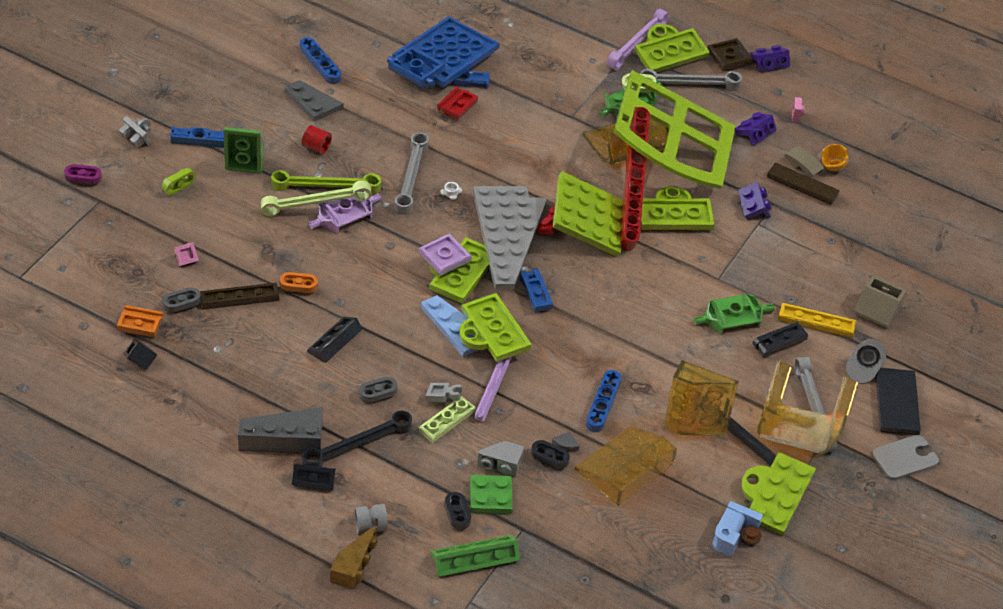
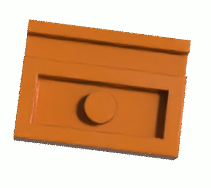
M125 305L124 311H122L116 325L117 331L155 338L161 324V319H163V312Z

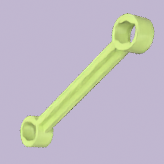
M357 181L353 184L352 188L280 200L275 196H266L260 202L261 212L265 216L272 217L277 215L281 209L354 198L360 202L367 201L372 195L371 186L367 181Z

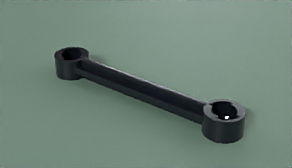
M400 410L392 415V420L321 450L314 447L307 448L302 453V464L322 467L323 461L394 431L400 434L407 433L412 427V416L409 412ZM398 420L407 421L406 424H398L397 422H399ZM309 457L318 458V461L309 462L307 460L309 459Z

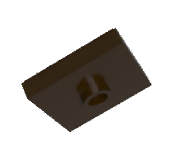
M738 38L707 46L710 55L722 71L753 63V58Z

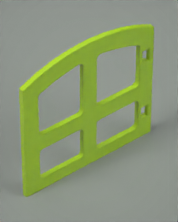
M632 70L629 75L614 133L638 153L662 168L693 182L721 189L724 183L736 125ZM641 86L674 103L673 115L670 116L640 100L638 95ZM636 108H646L650 112L651 119L668 127L669 131L663 153L630 130L631 120ZM687 111L719 127L720 135L718 141L685 124ZM681 135L715 153L711 173L685 165L676 160Z

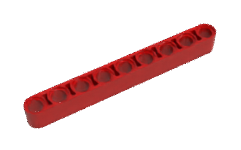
M638 107L633 113L630 130L648 143L650 112L644 107ZM629 145L627 149L620 235L621 248L626 251L633 250L640 238L646 157Z

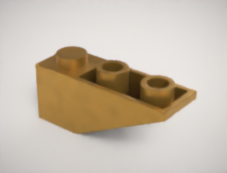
M376 527L370 528L337 553L330 569L331 583L355 589L357 582L362 581L364 576L363 568L365 565L368 566L371 559L370 551L377 546Z

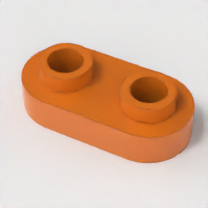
M286 272L280 276V287L290 292L313 293L318 288V279L312 274Z

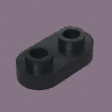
M538 440L532 444L531 455L534 459L556 469H564L569 465L570 454L567 450L544 440Z
M459 492L449 493L445 497V509L449 522L457 530L467 529L471 523V514L466 499Z

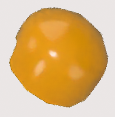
M832 144L822 150V165L826 170L840 171L848 164V151L844 146Z

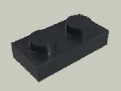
M295 463L292 485L333 490L336 468Z

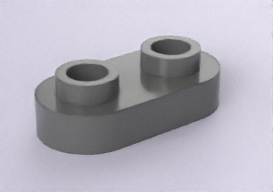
M190 287L166 294L162 299L163 308L167 312H177L194 307L200 303V292L198 289Z
M383 377L366 382L359 387V398L367 403L392 397L397 393V381L391 377Z

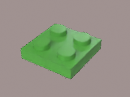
M470 476L471 513L512 514V476Z

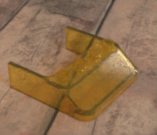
M778 360L758 424L757 432L759 436L769 441L818 454L828 452L843 433L858 382L844 376L832 417L787 406L782 403V397L792 366Z

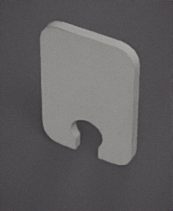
M914 435L877 447L872 453L880 469L891 480H897L933 468L939 462L935 452H931L927 456H920L916 453L915 449L925 448L929 445L926 439L920 435Z

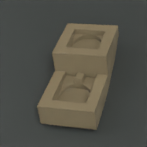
M799 146L794 147L784 155L795 169L800 166L810 178L824 169V166L813 155Z

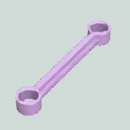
M661 8L657 9L652 20L618 52L613 51L609 55L606 65L616 71L619 70L624 59L634 50L635 45L641 44L647 38L648 31L652 26L667 23L669 12Z

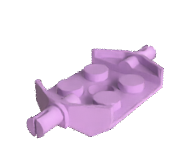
M378 193L371 196L367 201L362 202L354 198L319 203L317 219L308 222V226L311 230L323 226L328 230L339 233V227L368 215L372 219V205L381 201L382 197Z

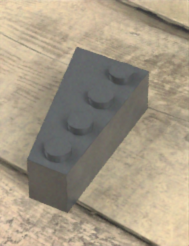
M323 407L240 419L238 431L239 451L303 453L304 450L311 447L321 450Z

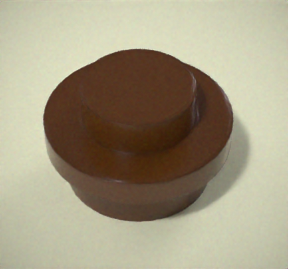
M746 526L742 529L741 539L744 544L754 546L760 542L762 534L758 528Z

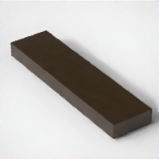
M776 162L767 173L768 178L830 205L833 204L840 190Z
M277 282L200 291L202 309L204 310L279 301Z

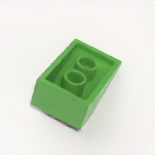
M224 127L225 170L261 174L265 160V148L261 131Z

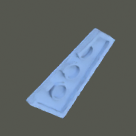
M437 295L421 302V309L463 357L477 351L466 347L460 340V326L467 319L463 313ZM470 334V335H466V337H468V338H473V337H475L474 335H471V334Z

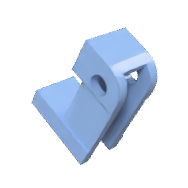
M730 501L716 527L712 543L715 550L732 557L738 545L742 527L754 526L759 529L763 514Z

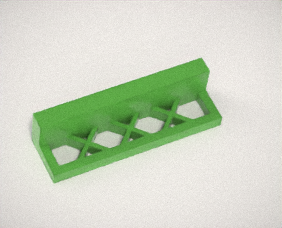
M512 535L430 551L431 557L435 560L438 577L520 561L518 540Z

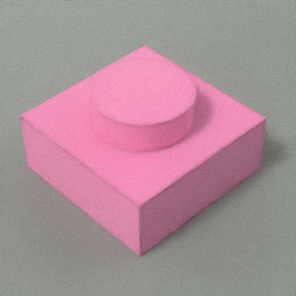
M795 97L792 122H799L800 116L804 115L805 105H802V98Z
M194 242L174 247L179 266L199 260Z

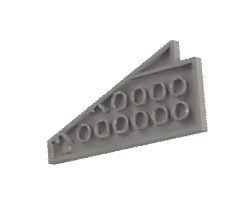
M473 186V197L495 290H514L545 209L547 198H530L527 186Z

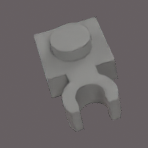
M430 383L426 393L427 402H446L447 398L458 401L461 399L459 393H463L462 385L450 386V383Z

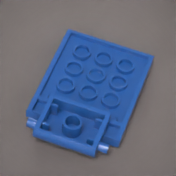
M448 16L394 52L392 57L389 56L387 58L388 68L422 88H427L434 84L444 88L498 50L499 42Z

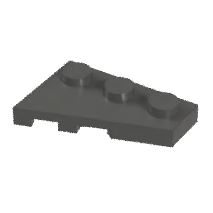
M301 80L285 86V92L314 122L344 109V103Z

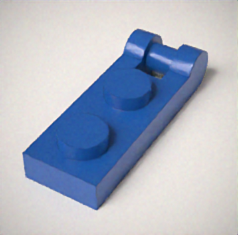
M532 269L530 272L520 271L519 279L523 283L534 312L553 309V302L539 269Z

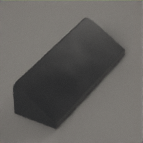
M342 317L308 348V353L322 362H328L362 330L358 319L355 317Z

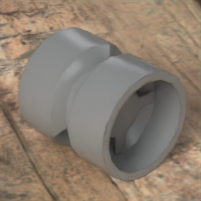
M385 504L372 505L371 508L367 506L355 507L354 514L357 534H364L372 527H376V532L388 530Z

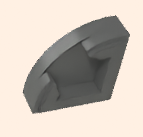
M570 431L552 438V444L558 447L568 449L571 452L579 450L580 445Z

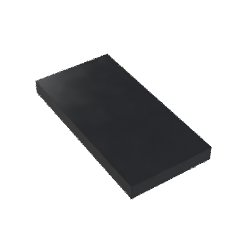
M880 368L876 374L880 431L919 435L921 429L915 371Z

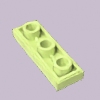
M461 396L460 400L454 401L419 427V432L430 442L434 443L473 414L476 407Z

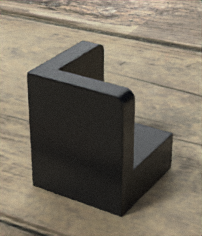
M134 338L123 355L142 369L147 370L156 358L157 353Z

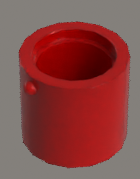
M313 125L308 126L302 137V146L322 155L327 152L332 142V134Z

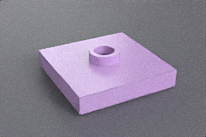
M450 233L419 248V254L440 276L470 262L472 258Z

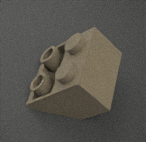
M872 275L853 313L885 328H889L903 305L907 290Z

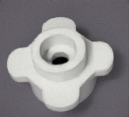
M455 182L446 183L444 189L441 190V195L451 200H455L457 195L462 193V189Z

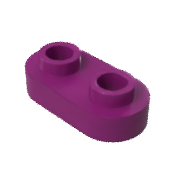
M72 164L64 170L65 179L73 183L97 184L102 179L101 170L95 166Z

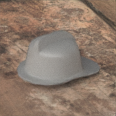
M874 339L862 341L847 362L846 371L848 376L857 383L871 381L886 359L884 346Z

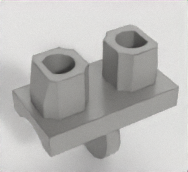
M127 116L123 118L125 124L119 131L124 138L127 139L134 133L135 135L129 140L136 148L144 143L147 146L152 143L147 138V133L151 131V122L147 118L137 119L136 123Z

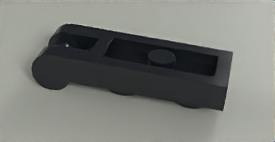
M798 322L755 338L752 344L756 349L760 350L763 358H767L776 351L807 340L808 333Z

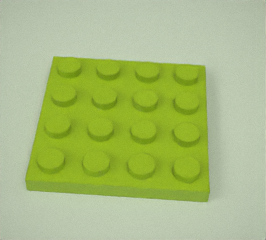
M562 171L558 175L553 228L617 257L621 253L622 245L620 235L623 200Z

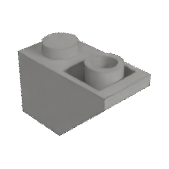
M503 441L481 449L478 453L477 466L516 477L523 460L525 446Z

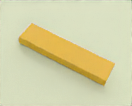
M782 303L778 321L791 324L798 322L804 327L853 338L856 320L786 303Z

